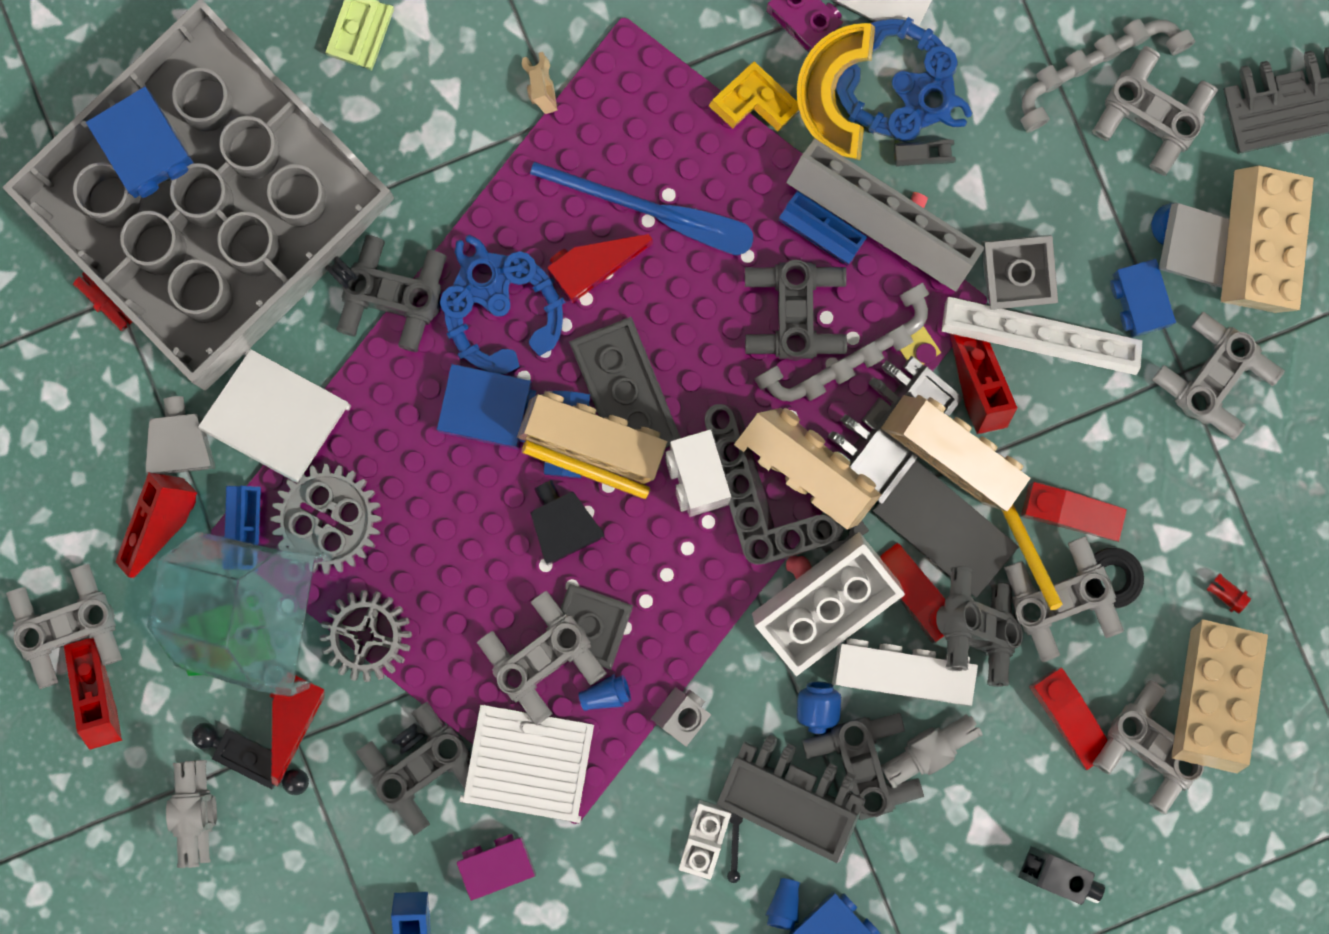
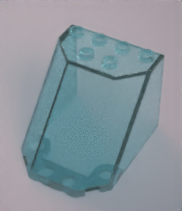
M196 532L158 559L157 578L154 582L151 599L152 607L151 613L148 616L147 628L176 667L256 691L293 696L308 690L311 683L296 680L295 674L314 563L331 561L332 554Z

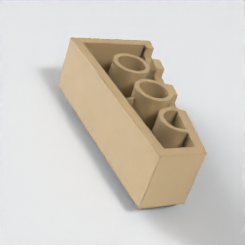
M778 408L757 413L734 445L743 452L748 447L760 456L758 463L768 471L771 468L786 475V484L795 491L813 495L810 499L811 503L844 528L850 529L858 526L882 495L875 489L876 484L866 475H858L850 468L851 463L845 456L829 450L824 445L825 440L813 430L807 431L799 424V417L791 410Z

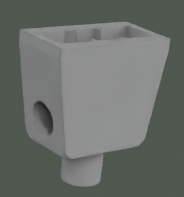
M184 397L164 398L165 417L149 420L146 474L150 472L165 475L215 469V462L207 434L198 428L202 422V417L198 414L185 415Z

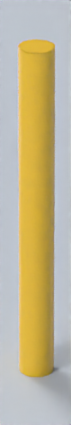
M528 440L525 441L522 447V453L642 499H646L649 494V486Z
M1012 504L1008 512L1001 511L1050 610H1056L1063 604L1014 504Z

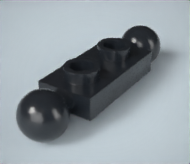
M200 723L193 729L191 738L196 747L203 750L212 747L216 749L212 760L271 790L274 789L275 785L272 784L271 749L229 728L226 729L223 737H221L217 728L210 723ZM293 768L286 770L281 780L282 787L290 795H300L308 788L309 778L301 769Z

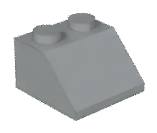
M1052 235L981 241L982 246L985 247L982 255L990 310L1058 303Z

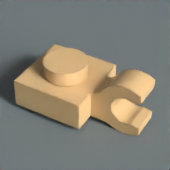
M539 52V63L532 66L529 59L524 57L522 59V67L530 77V85H527L530 101L532 104H537L545 114L558 111L554 84L549 77L550 62L543 52Z

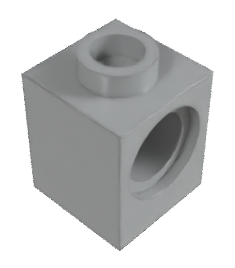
M675 687L652 716L651 720L687 747L711 714L702 708L705 701L690 689L684 694ZM688 708L686 716L678 720L680 712Z

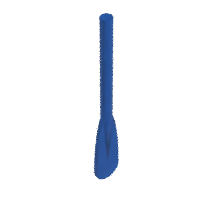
M534 162L532 165L531 175L656 217L670 228L732 255H741L746 253L752 246L753 232L746 223L689 207L659 205Z

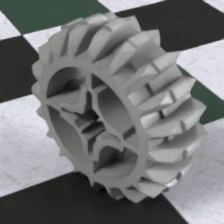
M362 590L360 594L361 601L357 602L354 593H349L348 600L350 605L347 606L344 601L338 599L336 605L341 611L337 613L332 609H328L326 612L328 616L334 618L333 623L324 621L321 623V627L330 629V635H320L319 639L320 641H330L331 646L322 649V653L330 654L334 652L335 656L329 660L328 664L334 666L341 662L342 665L338 670L340 675H344L349 668L352 669L350 679L353 681L358 679L360 671L363 672L364 682L371 681V671L375 672L378 680L384 679L383 667H386L390 673L396 672L395 666L391 663L393 659L399 663H404L405 658L397 654L399 649L410 651V645L401 644L402 637H412V632L401 631V627L408 625L410 621L408 618L398 621L397 616L404 609L398 606L391 611L389 608L394 601L391 597H388L383 604H380V592H375L372 601H369L368 591ZM368 608L367 615L364 616L359 626L351 627L342 624L352 612ZM378 611L383 613L389 620L393 630V638L386 637L377 630ZM367 627H370L372 629L370 633H374V637L382 639V642L375 640L373 642L367 641L365 646L360 644L362 639H358V635L351 634L350 631H365ZM339 634L353 640L355 644V657L353 661L342 651ZM378 645L390 648L388 653L378 662L363 665L365 657H367L372 647Z

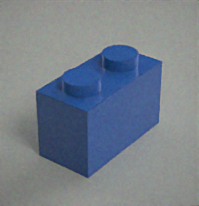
M1157 259L1125 267L1112 274L1114 280L1110 281L1111 290L1114 298L1121 301L1123 312H1120L1121 322L1125 331L1130 330L1132 338L1168 328L1176 323Z

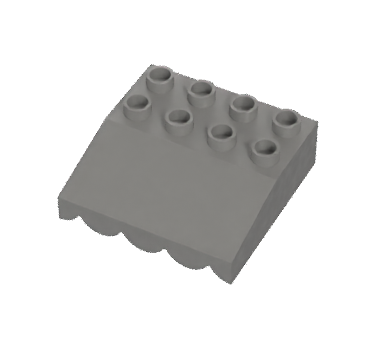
M198 0L2 187L193 384L204 391L217 381L303 298L327 272L325 267L327 265L332 266L335 263L334 258L336 256L340 258L395 199L391 191L364 166L353 152L314 115L286 84L273 74L265 63L224 24L203 0ZM146 87L155 98L194 163L187 166L189 170L181 177L174 180L168 178L159 183V189L153 194L144 198L140 196L134 198L128 193L86 122L141 88Z

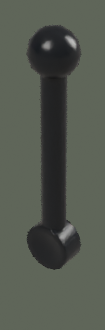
M732 813L730 816V822L733 824L731 871L728 872L727 879L731 883H737L741 877L737 869L739 825L743 822V817Z

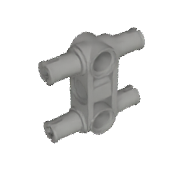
M1144 46L1131 68L1121 73L1105 99L1106 109L1099 118L1092 133L1104 141H1109L1122 119H1130L1162 139L1163 143L1149 167L1156 173L1166 176L1180 152L1188 150L1195 137L1200 133L1201 127L1205 123L1204 113L1218 89L1206 81H1201L1187 104L1180 103L1147 82V78L1161 55L1154 49ZM1119 88H1130L1134 94V99L1131 101L1122 99L1119 95ZM1178 121L1186 122L1191 128L1190 135L1180 134L1176 129V123Z
M1203 311L1194 321L1191 328L1215 344L1213 347L1215 350L1192 381L1189 380L1187 382L1165 365L1158 370L1152 381L1175 397L1176 405L1182 408L1186 416L1197 419L1202 424L1208 425L1211 423L1232 440H1235L1246 424L1225 410L1221 402L1244 371L1251 370L1273 387L1282 377L1285 370L1261 354V347L1255 343L1254 338L1250 334L1240 332L1234 327L1231 328L1229 326L1226 328ZM1232 341H1239L1244 345L1245 354L1243 357H1237L1232 353ZM1194 394L1202 395L1205 398L1206 407L1203 411H1198L1192 406L1191 398Z
M1086 536L1067 543L1078 572H1076L1074 577L1053 584L1063 604L1056 610H1050L1041 590L1033 587L1023 561L1004 568L1015 594L1012 597V603L1016 610L1017 620L1022 625L1024 633L1031 635L1042 662L1060 656L1050 630L1052 623L1082 611L1094 610L1105 638L1124 632L1113 604L1116 602V595L1112 588L1111 580L1104 566L1101 563L1097 564ZM1093 578L1100 579L1105 585V592L1100 596L1091 595L1086 587L1088 580ZM1025 604H1037L1041 609V617L1037 620L1028 619L1023 611Z
M89 564L70 570L80 598L77 600V603L47 614L35 615L26 587L6 593L16 621L12 627L14 630V644L21 651L23 659L26 662L30 661L39 689L59 683L49 656L52 653L51 650L84 638H94L103 666L122 660L113 631L116 630L114 610L108 603L106 595L102 591H98ZM95 606L101 607L104 614L102 621L98 624H93L89 619V612ZM35 629L39 634V642L31 648L27 645L25 637L29 630Z
M547 591L531 601V604L548 626L546 628L547 632L519 653L510 655L493 631L477 642L494 666L492 669L493 675L497 679L499 688L507 693L512 701L520 702L535 725L540 724L552 715V712L535 690L537 688L536 684L567 661L575 663L590 685L607 674L590 651L592 647L590 645L591 642L586 637L584 629L576 623L571 615L569 616L568 613L564 615ZM567 628L572 629L577 638L576 643L571 648L566 647L561 641L562 632ZM511 669L518 670L522 675V682L517 688L512 687L507 680L508 672Z
M1150 680L1135 702L1126 705L1120 715L1113 719L1107 735L1109 740L1093 762V765L1109 775L1125 751L1132 752L1163 774L1164 781L1150 800L1149 805L1160 813L1166 814L1180 792L1189 789L1194 780H1197L1202 775L1204 766L1191 763V773L1185 776L1179 770L1180 760L1171 758L1175 735L1152 720L1150 716L1166 690ZM1126 718L1133 720L1136 724V732L1133 736H1128L1123 731V722Z
M965 714L962 718L942 730L939 727H931L907 741L904 748L905 752L880 765L890 785L896 788L897 785L919 772L922 775L924 773L930 775L953 762L955 755L958 754L956 750L979 736H983L980 728H975L977 723L973 717H968Z
M207 760L173 763L175 794H172V798L167 801L166 822L168 831L173 833V837H177V868L200 867L199 862H211L209 832L212 831L213 826L217 822V804L215 796L210 794V790H207Z

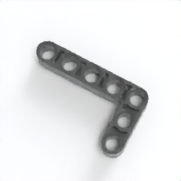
M716 404L710 407L705 414V425L707 430H711L731 494L730 510L746 559L756 565L767 564L839 541L843 535L844 528L827 514L816 515L775 528L752 450L748 447L744 452L739 449V456L734 461H731L727 456V447L731 443H735L745 431L740 411L735 406L727 404ZM723 410L730 416V422L724 429L717 423L718 414ZM741 475L747 477L749 481V488L745 493L739 492L736 487V481ZM751 507L756 509L759 514L758 522L754 526L750 525L746 520V512ZM823 520L828 521L832 526V534L828 539L821 537L818 531L819 524ZM791 530H795L800 536V544L795 549L791 548L787 543V535ZM759 540L765 541L768 545L769 551L765 558H760L755 552V546Z

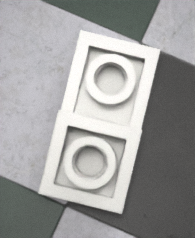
M699 800L679 865L680 871L711 880L731 816L730 811L718 805Z

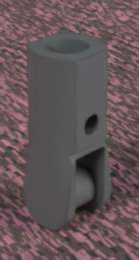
M945 139L894 144L895 166L954 163L956 158L952 156L951 150L954 140ZM929 148H938L939 157L930 158Z

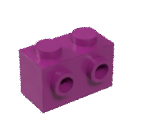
M771 0L767 3L766 12L808 53L822 38L842 28L843 21L840 20L842 15L829 2L826 5L821 0Z
M513 833L495 839V847L483 851L481 845L462 852L463 859L458 860L456 863L470 901L536 876L522 836L515 839Z

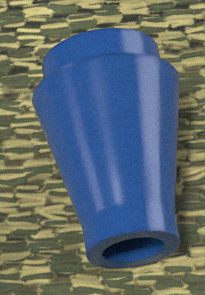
M613 674L592 687L580 691L579 700L584 711L624 707V703L631 701V693L625 676L616 677Z
M780 878L779 886L765 915L768 917L767 925L784 930H794V925L799 920L800 882Z

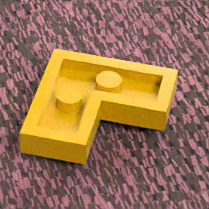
M755 61L709 104V107L731 128H734L754 109L775 130L779 131L799 112L797 101Z

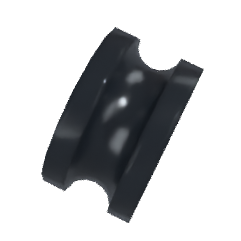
M336 256L334 258V265H327L325 269L347 290L349 288V281H356L358 276Z
M415 723L391 741L393 745L397 744L400 746L399 752L401 755L425 737L423 733L417 732V725Z

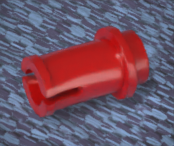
M1221 573L1215 577L1214 581L1222 586L1224 590H1221L1213 582L1206 589L1229 606L1231 613L1235 611L1240 614L1251 601V598L1247 595V590L1242 592L1224 578Z

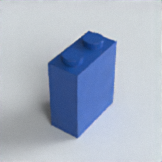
M146 87L141 88L86 122L128 193L134 198L138 196L144 198L153 194L159 189V183L168 178L174 180L181 177L189 170L187 166L194 163L155 98Z
M451 364L437 431L442 434L518 450L520 442L525 443V441L517 438L529 401L536 396L537 390L531 389L532 382L529 380Z
M833 891L788 934L881 933L868 918L863 922L853 913L857 906L845 893L838 897Z

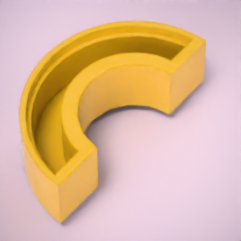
M871 23L848 25L822 38L806 57L797 83V103L802 120L815 139L838 154L854 160H861L864 127L849 122L841 115L836 105L835 89L838 79L848 67L858 62L872 61L875 26Z

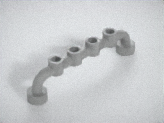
M1141 19L1134 20L1123 28L1126 35L1114 40L1111 34L1106 35L1095 42L1094 46L1097 50L1085 56L1083 50H1078L1065 59L1068 66L1056 71L1054 66L1051 65L1036 74L1039 81L1030 86L1022 97V109L1025 116L1021 118L1020 122L1027 133L1039 129L1050 118L1043 107L1036 109L1035 100L1038 96L1057 89L1064 82L1074 77L1084 75L1092 67L1114 59L1124 50L1142 44L1157 33H1164L1170 37L1165 44L1173 56L1190 48L1196 42L1189 30L1181 31L1176 24L1168 20L1158 19L1145 25Z
M922 282L901 294L900 298L905 307L910 305L914 307L915 314L910 321L792 388L783 387L778 380L784 376L778 366L754 378L760 390L767 387L768 391L781 401L792 402L804 396L809 401L827 392L823 385L834 379L839 385L856 375L853 368L865 363L866 367L869 368L883 360L885 357L882 352L893 346L896 351H899L913 343L911 335L919 331L927 320L928 308L924 297L929 295V292Z

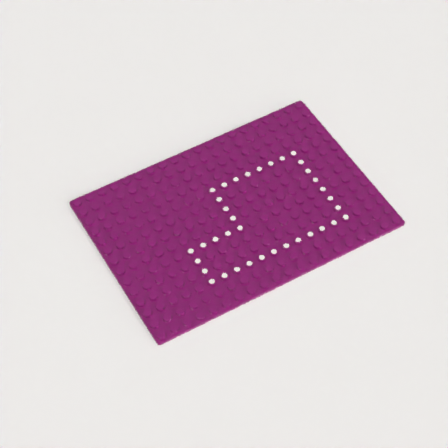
M621 18L557 97L558 111L544 114L435 250L447 256L438 283L442 289L440 299L442 293L448 287L453 286L461 268L455 255L456 241L462 240L464 242V255L469 257L475 254V246L465 240V237L469 234L480 239L488 253L506 256L519 251L528 253L549 278L552 277L547 268L552 264L549 260L564 248L569 252L578 246L649 234L653 239V245L573 304L554 280L553 286L560 299L563 297L566 302L562 304V330L554 349L538 356L529 345V339L533 333L547 325V313L544 307L548 306L541 290L535 293L532 288L534 285L530 282L523 285L510 283L509 297L511 306L509 312L504 316H494L481 304L473 303L471 312L463 317V324L466 323L469 328L464 333L471 346L477 344L480 348L479 350L489 356L501 349H513L517 354L520 367L501 375L531 381V389L537 390L539 395L544 394L545 391L551 393L553 391H570L590 394L569 341L632 317L681 438L707 431L705 414L710 407L716 404L735 406L742 415L745 429L757 413L787 408L799 417V424L807 431L813 430L825 440L824 445L833 453L839 451L850 459L851 457L832 442L828 435L834 431L841 434L852 446L857 442L860 437L852 430L846 428L840 421L845 414L854 419L869 433L872 429L862 421L864 416L878 398L891 405L889 401L868 384L873 377L879 379L892 392L896 391L900 384L881 368L885 361L897 367L908 378L911 379L913 377L903 368L906 359L900 350L896 351L892 346L882 352L885 358L873 366L867 368L865 363H862L853 368L856 375L838 385L834 379L823 385L827 392L811 401L806 396L792 402L781 401L775 398L768 391L767 387L760 390L754 378L778 366L784 376L778 380L779 383L785 388H792L851 355L860 348L907 323L914 317L915 310L913 305L905 307L900 295L922 282L929 292V295L924 297L928 308V316L924 327L941 351V354L936 356L935 347L929 343H924L917 348L916 357L921 363H924V366L934 371L952 348L950 333L942 332L944 307L947 298L952 297L986 305L987 297L965 279L955 292L860 230L858 231L867 236V238L847 267L778 221L787 204L798 191L786 182L803 154L751 113L734 128H731L709 107L711 101L721 90L631 20ZM534 162L659 205L689 207L746 223L753 232L752 246L746 253L741 255H732L670 228L656 217L531 175L532 165ZM791 260L812 262V264H816V267H846V287H816V290H813V330H816L817 334H847V353L817 354L813 359L797 361L779 359L775 354H745V334H775V331H778V290H775V287H745V267H775V264H778V262H789ZM479 264L474 267L472 277L478 283H486L491 279L492 271L489 266ZM421 267V269L417 272V274L413 277V279H415V278H417V277L419 278L420 273H421V270H422V267ZM792 269L786 274L788 282L793 285H799L805 280L804 274L797 269ZM428 295L421 296L417 301L416 307L424 306L428 301ZM442 308L433 318L432 322L429 325H425L418 352H411L398 346L406 318L401 315L385 312L325 387V390L347 401L351 408L349 411H344L304 472L307 477L310 476V466H315L318 472L322 473L324 464H328L333 474L338 466H342L344 477L351 471L356 472L354 483L362 479L367 481L363 491L374 490L375 495L369 501L370 503L375 502L381 505V507L373 511V515L382 517V521L373 523V528L381 533L380 535H370L369 537L376 546L373 548L365 545L363 550L367 558L364 559L355 555L356 566L352 567L345 561L343 562V572L341 573L337 571L335 565H331L330 573L324 574L320 564L315 573L310 572L309 561L302 568L298 567L297 563L300 556L297 555L292 559H288L286 555L291 548L289 546L279 548L278 544L284 537L276 536L272 533L281 527L280 523L271 521V517L278 516L281 512L274 508L273 504H283L284 499L278 494V491L289 493L291 489L286 482L289 478L263 465L247 485L261 487L258 571L255 572L320 624L323 621L333 623L334 618L328 616L326 612L328 609H332L337 613L341 611L336 605L338 599L344 601L347 606L350 605L348 600L349 593H354L357 602L361 601L360 594L362 590L368 591L369 601H372L375 592L381 593L380 604H383L388 597L394 599L389 609L392 611L396 607L401 606L404 610L397 616L398 621L403 618H408L410 621L408 625L401 627V631L412 632V637H402L401 644H408L411 648L410 651L399 649L397 653L405 658L404 663H399L394 659L391 661L395 666L396 672L390 673L386 667H383V673L422 705L428 702L441 720L450 727L452 726L456 732L472 744L474 743L480 705L527 713L519 701H512L508 694L499 688L497 679L493 675L492 669L494 666L477 644L481 638L493 631L509 654L516 655L547 632L546 628L548 626L531 604V601L547 591L561 609L569 584L633 605L612 669L602 667L607 673L604 677L590 685L575 663L567 661L536 684L537 688L535 690L552 712V715L549 717L594 725L578 814L582 820L657 725L651 718L673 689L676 687L683 692L787 558L767 564L756 565L750 563L744 556L729 505L689 517L687 510L681 512L675 493L676 485L679 484L678 478L671 479L666 464V452L670 451V446L664 450L655 479L643 484L649 486L650 491L647 498L642 499L582 475L581 478L573 479L545 475V461L522 453L524 445L522 442H520L517 450L439 433L437 427L451 364L482 371L485 370L476 367L465 358H459L458 353L460 352L453 339H449L447 336L448 329ZM791 336L787 339V347L791 351L801 352L805 348V342L800 336ZM590 395L589 406L596 409ZM725 410L721 411L717 417L718 425L724 429L730 422V416ZM734 442L726 450L727 456L731 461L736 460L740 453L739 448L734 445ZM752 451L775 528L823 513L822 510L811 503L810 499L813 495L810 493L802 494L786 484V475L771 468L768 471L758 463L760 456ZM744 475L739 476L736 481V487L741 493H745L749 488V481ZM553 480L561 497L572 491L576 494L603 531L605 538L548 566L544 560L530 512L542 506L534 488ZM325 487L317 488L312 495V500L316 505L325 504L329 498V492ZM306 503L300 505L301 509L323 521L322 528L329 524L349 536L353 534L352 529L331 518V510L328 514H324ZM347 504L342 509L341 516L345 522H352L357 518L358 508L355 504ZM751 507L746 512V520L750 525L754 526L758 522L759 514L756 509ZM225 514L211 530V537L223 547L225 542ZM303 516L296 521L295 529L298 534L305 535L311 530L312 521L309 517ZM791 530L787 535V543L791 548L795 549L800 542V536L795 530ZM331 533L325 538L324 544L326 549L330 552L338 550L341 545L339 534ZM759 540L756 543L755 552L760 558H765L769 551L768 545L765 541ZM368 608L352 612L342 624L351 627L359 626L364 616L367 615ZM378 611L377 630L380 634L393 638V630L389 620L383 613ZM367 627L365 631H350L351 634L358 635V639H362L360 644L365 646L367 641L373 642L375 640L382 642V639L376 638L374 633H370L372 631L370 627ZM339 634V639L355 651L353 640ZM374 646L370 649L365 659L371 664L376 663L388 653L390 648ZM511 669L507 675L508 683L512 687H519L522 682L521 673L516 669ZM613 674L616 677L625 676L631 693V701L624 703V707L583 710L579 700L580 691L592 687Z

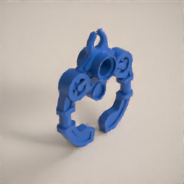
M910 17L906 20L887 19L871 23L875 26L873 52L880 48L887 36H898V38L903 40L906 35L919 41L917 48L927 52L924 60L925 73L918 74L900 71L892 79L893 88L904 101L905 107L896 109L890 115V118L884 117L885 115L881 112H878L875 117L864 111L865 103L860 100L858 101L854 94L861 80V69L857 64L848 67L838 79L836 86L842 105L850 115L848 119L850 122L855 123L857 121L869 128L868 132L873 135L877 133L883 136L894 137L896 140L903 142L914 140L920 134L921 129L940 121L951 127L966 126V119L952 118L951 110L954 107L962 108L967 118L973 114L969 104L963 98L955 95L953 75L956 73L958 66L956 54L933 34V30L930 28L925 30L913 23L914 19ZM936 92L943 96V103L939 107L930 108L925 104V98L930 93Z
M469 234L465 237V240L474 245L476 251L473 256L468 257L463 253L464 242L462 240L456 241L455 255L461 268L453 286L448 287L442 293L440 304L445 315L448 329L447 336L449 339H453L460 352L458 353L459 358H465L476 367L497 374H507L520 367L517 354L513 349H501L489 356L481 352L477 344L471 346L464 333L469 328L466 323L463 324V317L471 312L473 303L481 304L492 315L497 317L504 316L509 312L511 306L509 297L510 283L523 285L530 282L534 285L532 288L535 293L541 290L548 303V306L544 307L547 313V325L533 333L529 339V345L538 356L554 349L562 330V304L566 302L563 297L560 299L555 290L553 278H549L528 253L519 251L511 253L509 256L488 253L480 239ZM479 264L489 266L492 271L491 279L486 283L476 282L472 277V271L475 266Z

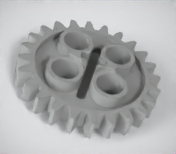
M324 464L322 473H319L315 466H310V476L307 477L303 474L299 480L300 482L297 484L289 479L286 481L291 489L289 493L278 491V494L284 499L283 504H273L274 508L281 511L280 515L271 517V521L280 523L281 526L272 532L273 535L284 537L278 544V547L286 548L289 546L291 549L286 557L292 559L297 555L300 556L297 566L301 568L309 561L310 572L313 573L316 572L319 564L322 565L324 574L330 573L331 565H335L338 572H343V562L345 561L350 566L355 567L354 556L358 555L366 559L367 555L363 547L365 545L373 548L376 546L369 539L370 535H380L381 533L373 528V523L382 521V517L373 515V511L381 507L380 503H370L369 501L375 495V491H363L367 484L365 479L354 483L356 472L351 471L344 477L342 466H338L334 474L331 473L328 464ZM319 487H325L329 492L328 501L323 505H316L312 500L313 492ZM306 503L324 514H328L331 510V518L352 529L353 534L349 536L329 524L322 528L323 521L301 509L300 505ZM347 504H355L358 508V516L352 522H345L341 516L342 509ZM303 516H307L312 521V528L307 534L300 535L295 529L296 521ZM331 533H337L341 537V545L338 550L330 552L325 547V538Z

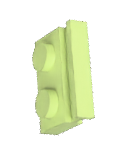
M344 0L325 52L326 55L372 71L394 12V7L382 4L377 0Z

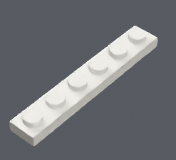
M948 297L945 303L942 332L1137 375L1140 370L1142 340L1005 309L990 310V306Z

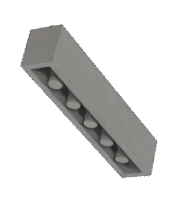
M815 138L799 159L786 182L800 193L808 196L828 211L839 216L856 229L867 234L955 292L985 248Z

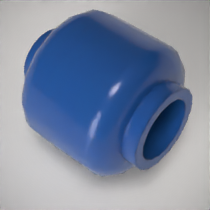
M807 683V687L801 689L798 693L797 720L800 724L808 727V731L811 733H827L828 728L834 727L840 722L841 694L834 689V685L831 683Z

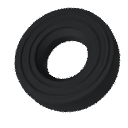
M1107 548L1095 553L1094 557L1097 564L1101 563L1104 568L1109 565H1117L1126 574L1124 587L1119 591H1114L1116 595V602L1113 603L1114 607H1125L1135 601L1144 585V571L1138 559L1130 552L1120 548ZM1093 578L1087 581L1086 587L1091 595L1100 596L1105 592L1100 579Z

